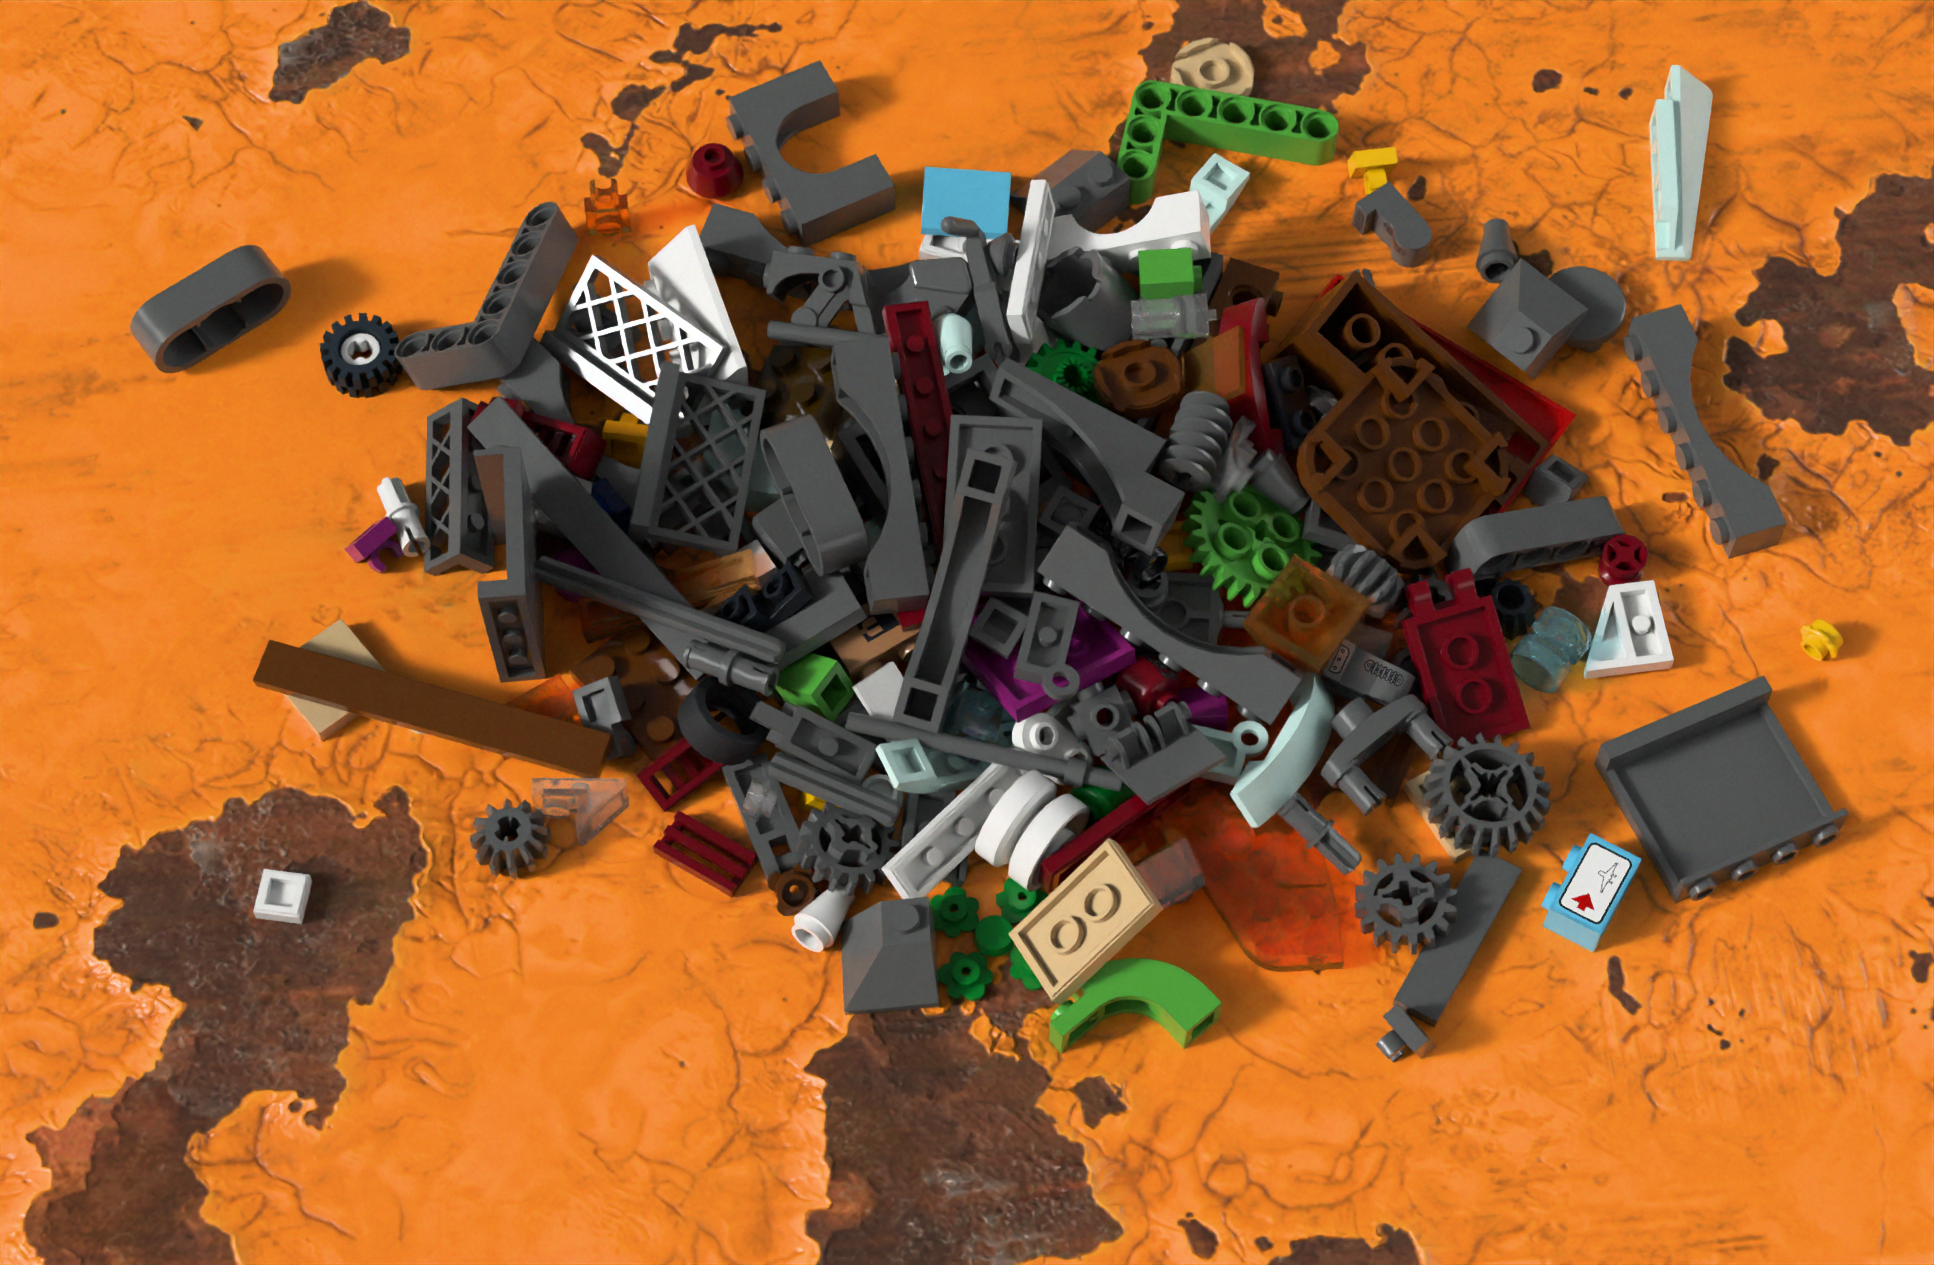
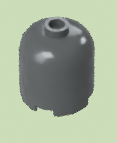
M1075 246L1062 252L1047 265L1046 270L1050 275L1041 287L1036 315L1041 321L1073 345L1075 340L1080 342L1081 350L1087 352L1092 347L1096 348L1095 356H1101L1108 348L1132 339L1142 318L1139 295L1134 287L1101 254L1094 249L1084 251L1081 247Z

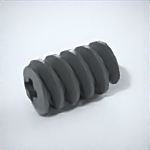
M1193 391L1187 393L1181 400L1180 410L1175 415V421L1170 428L1169 437L1166 439V444L1158 459L1160 475L1175 487L1195 493L1204 492L1210 487L1211 476L1216 472V463L1221 459L1222 448L1226 446L1227 435L1231 432L1233 425L1232 420L1228 416L1230 414V406L1226 399L1207 391Z

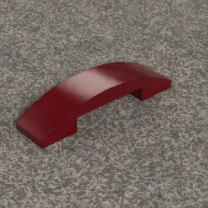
M1256 298L1224 308L1218 333L1217 380L1219 396L1226 399L1230 406V414L1228 416L1232 420L1233 425L1228 436L1243 473L1251 462L1268 448H1271L1276 454L1282 453L1286 459L1282 429H1270L1259 345L1270 342L1264 298Z

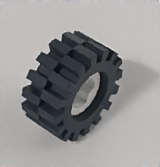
M359 313L358 321H353L351 314L344 316L346 324L343 326L338 321H335L331 325L333 333L326 331L323 335L324 343H320L321 359L331 385L335 384L337 391L342 394L348 389L350 397L358 398L359 391L364 392L365 398L373 397L371 390L375 388L378 389L380 394L386 392V381L394 386L398 381L396 373L402 374L403 367L394 354L395 348L399 344V339L396 331H393L392 325L388 321L383 324L381 317L373 315L372 320L369 321L367 313ZM370 349L372 352L368 359L358 357L356 360L351 359L354 351L357 353L358 350L365 352Z

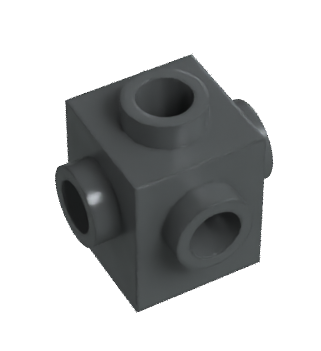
M1101 680L1076 693L1079 700L1069 704L1073 715L1067 717V721L1077 741L1086 740L1092 754L1097 757L1104 754L1102 746L1108 743V737L1121 732L1129 726L1131 727L1133 723L1131 717L1138 714L1126 689L1118 692L1115 685L1109 684L1104 687ZM1106 708L1108 717L1105 722L1099 724L1096 715L1100 709Z

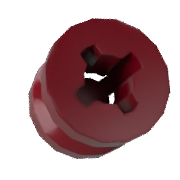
M1627 534L1616 535L1610 538L1604 545L1602 557L1599 561L1597 569L1599 578L1608 587L1609 585L1640 582L1648 559L1646 546L1635 536ZM1621 564L1629 565V568H1619L1618 566Z

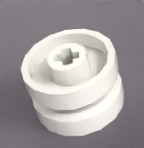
M1036 769L1026 772L1004 793L983 824L975 845V852L994 867L998 868L1009 863V877L1029 892L1037 890L1042 886L1038 882L1041 862L1084 831L1090 815L1088 806L1068 793L1056 798L1057 786L1055 783Z

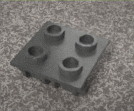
M1173 701L1169 702L1167 706L1154 712L1155 719L1151 715L1143 717L1146 730L1136 721L1132 723L1131 727L1129 726L1121 732L1109 736L1108 743L1102 746L1105 755L1100 757L1101 761L1147 805L1167 796L1170 792L1228 760L1221 750L1187 720L1192 715L1184 701L1177 704Z

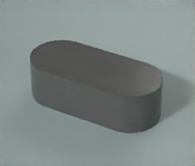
M244 245L231 250L146 301L135 313L131 321L130 331L161 372H181L273 318L287 303L291 293V285L261 247Z
M805 414L761 430L760 442L767 468L816 573L819 576H824L867 560L870 547L863 521L820 427L813 416Z

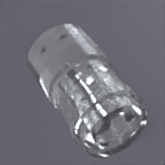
M1206 293L1173 295V298L1146 299V297H1142L1139 300H1130L1133 340L1149 341V339L1173 337L1176 339L1209 337V321L1217 320L1216 309L1208 310Z

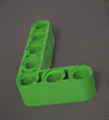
M1148 80L1139 84L1133 93L1117 166L1130 177L1129 204L1139 205L1150 199L1153 193L1165 139L1308 165H1323L1328 163L1335 154L1339 129L1338 121L1330 112L1320 109Z

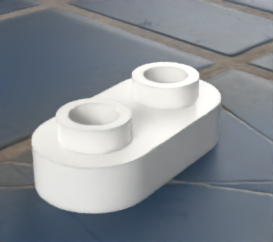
M1037 713L1019 723H1015L1012 731V741L1015 749L1066 761L1069 760V757L1075 756V758L1088 760V766L1094 767V758L1089 746L1084 741L1078 742L1074 733L1051 715ZM1041 729L1043 730L1045 736L1044 741L1042 743L1039 739V732ZM1047 776L1059 785H1066L1064 784V779Z

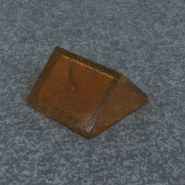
M1294 554L1243 620L1242 626L1259 646L1266 645L1304 670V672L1320 673L1371 606L1372 600Z

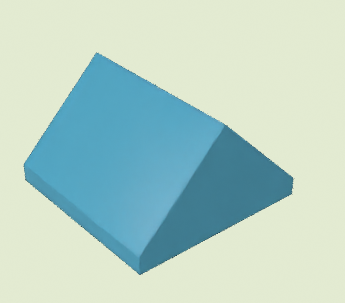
M925 167L921 234L962 237L946 234L942 231L941 222L945 217L949 216L974 221L985 233L986 239H995L1007 233L1011 173Z

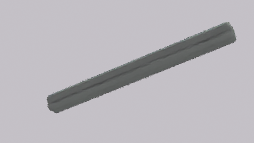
M546 556L540 557L537 561L535 577L543 583L723 647L735 649L743 654L774 665L779 664L783 659L786 643L776 637Z

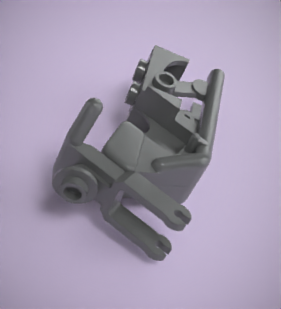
M952 216L945 217L941 222L942 231L946 234L966 238L962 245V250L964 253L966 252L968 262L962 257L913 261L909 266L910 275L905 283L891 292L884 293L874 289L869 271L856 261L857 256L831 252L830 258L814 256V250L798 246H789L788 252L773 250L772 261L766 264L763 275V285L767 289V295L778 303H785L788 294L797 287L809 283H819V285L805 304L793 313L791 323L770 320L767 336L770 339L780 340V345L833 349L834 342L887 337L882 310L886 305L928 300L932 321L934 322L936 318L946 313H954L965 318L976 302L985 339L986 354L988 353L990 358L995 360L999 366L1005 360L1003 355L1007 358L1010 356L1011 360L1019 363L1021 354L1013 340L1006 316L1008 308L1006 298L998 278V274L1006 277L1009 269H1015L1019 243L1013 242L1012 233H1004L988 242L987 245L985 233L974 221ZM845 304H851L853 307L858 332L829 328V325Z

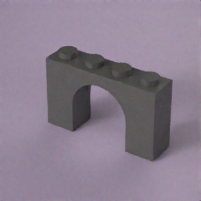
M820 60L729 97L730 116L726 117L728 129L735 141L742 140L746 147L744 148V155L750 169L753 172L759 170L763 177L762 186L771 204L778 203L782 210L780 217L785 230L790 236L796 234L802 247L806 248L896 209L895 185L876 154L838 170L821 174L798 170L788 164L780 155L785 143L797 133L840 116L839 91Z

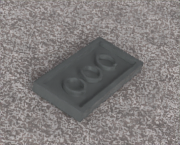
M951 415L943 547L968 447L1018 461L980 596L1033 599L1043 419Z

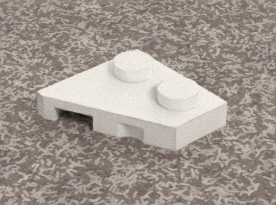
M1654 580L1609 585L1583 672L1584 678L1590 679L1670 669L1674 658Z

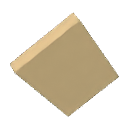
M1108 838L1009 933V936L1051 1000L1062 1005L1164 908L1120 845Z

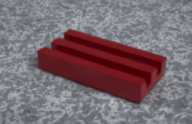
M680 810L674 816L673 824L671 826L668 825L664 830V836L661 841L658 839L653 846L654 853L732 898L758 862L757 854ZM681 831H687L688 833L694 835L695 837L701 839L702 841L708 843L709 845L715 847L716 849L743 863L742 866L717 853L716 851L710 849L709 847L703 845L702 843L696 841L695 839L689 837L688 835L682 833ZM674 842L680 844L704 860L734 875L731 881L674 849L671 845Z

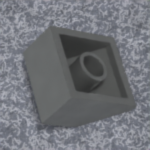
M1071 149L1031 179H1046L1047 183H1049L1055 205L1054 217L1072 214L1075 221L1082 228L1093 233L1129 206L1130 177L1102 151ZM1031 180L1013 192L1009 198V202L1024 216Z

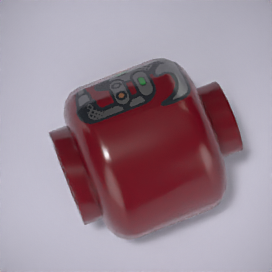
M1143 653L1135 655L1136 662L1112 675L1113 685L1116 686L1118 692L1124 689L1127 690L1138 713L1134 717L1140 721H1143V717L1146 715H1151L1155 719L1154 712L1167 706L1171 701L1176 704L1179 703L1180 697L1178 694L1181 686L1180 678L1176 672L1155 655Z

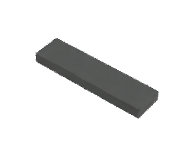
M1480 849L1479 854L1475 855L1456 889L1457 904L1453 906L1457 907L1456 922H1448L1449 935L1446 938L1435 934V947L1433 949L1424 945L1395 996L1393 1006L1398 1004L1408 1014L1434 1028L1436 1027L1522 871L1521 868L1498 856L1492 858L1488 851Z

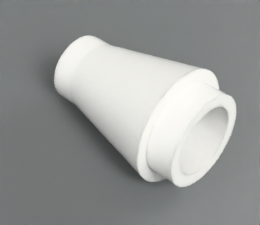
M838 885L834 892H830L827 889L795 915V924L791 929L794 938L802 946L814 952H821L825 947L832 946L847 911L855 900L854 893L852 896H848L845 887Z

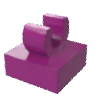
M387 516L377 520L344 548L355 563L367 557L369 567L376 573H381L387 569L379 559L381 549L389 550L396 559L403 555L401 545L397 541L389 539L398 529Z

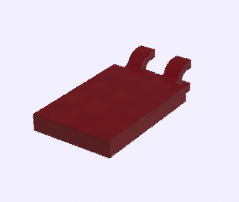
M1465 568L1444 575L1448 590L1453 599L1437 604L1432 602L1427 580L1403 587V596L1413 617L1402 620L1401 624L1425 705L1428 708L1427 712L1429 717L1454 740L1451 747L1456 749L1457 740L1462 736L1472 745L1475 736L1480 732L1486 741L1498 734L1503 736L1530 728L1531 726L1492 596L1488 595L1478 598L1471 568Z

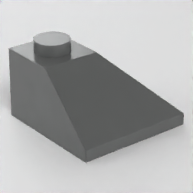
M1520 258L1467 325V328L1535 380L1590 310Z
M928 897L880 901L842 923L841 951L845 1015L940 1007L935 916Z

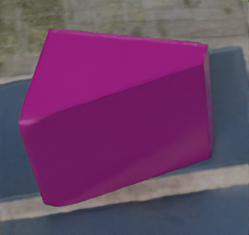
M1201 687L1180 688L1178 694L1180 697L1179 702L1184 701L1189 707L1192 717L1187 720L1191 724L1227 731L1229 717L1224 694L1218 698L1209 694Z

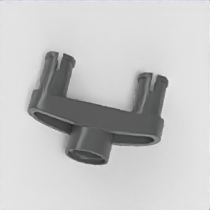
M1413 694L1401 697L1376 712L1362 698L1358 697L1347 704L1331 722V727L1343 739V742L1330 756L1320 775L1333 788L1339 787L1362 811V814L1367 816L1373 811L1371 807L1378 808L1387 795L1359 768L1360 764L1398 733H1407L1429 756L1431 761L1439 758V752L1441 753L1446 745L1451 747L1454 740L1426 714L1428 708Z

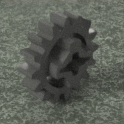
M825 802L822 812L813 808L808 820L803 821L798 835L800 839L796 847V853L804 855L800 865L802 869H815L812 878L813 882L816 883L826 879L829 881L828 891L834 892L837 886L841 885L845 887L847 895L852 896L856 886H860L868 894L871 893L874 883L881 886L886 883L887 876L881 868L897 854L900 841L892 839L895 832L894 826H882L864 814L860 816L844 808H836L832 803Z
M1400 853L1395 854L1394 864L1390 866L1382 859L1377 860V874L1365 870L1363 872L1364 885L1356 886L1355 900L1358 901L1354 904L1355 918L1362 919L1360 921L1361 932L1368 934L1374 931L1373 937L1376 947H1379L1385 941L1391 942L1393 954H1397L1401 945H1408L1411 954H1417L1418 943L1424 942L1427 947L1433 949L1435 947V934L1447 938L1449 935L1448 922H1456L1457 907L1453 906L1457 904V890L1449 889L1451 887V876L1449 873L1437 876L1438 863L1436 861H1432L1426 867L1421 866L1419 854H1415L1410 863H1404ZM1403 902H1409V906H1403Z

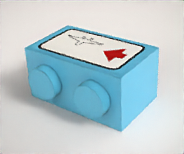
M1592 833L1589 834L1583 847L1574 844L1562 866V869L1568 872L1562 885L1553 882L1541 904V907L1548 910L1543 927L1594 953L1635 877L1641 858Z

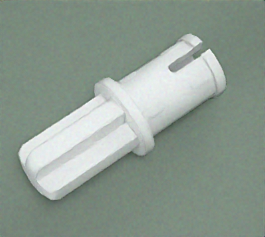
M383 478L382 484L377 487V492L386 510V516L398 529L396 535L401 544L403 554L408 557L419 556L413 543L414 540L418 542L421 551L425 553L431 543L420 523L419 517L421 513L419 507L411 502L400 478Z

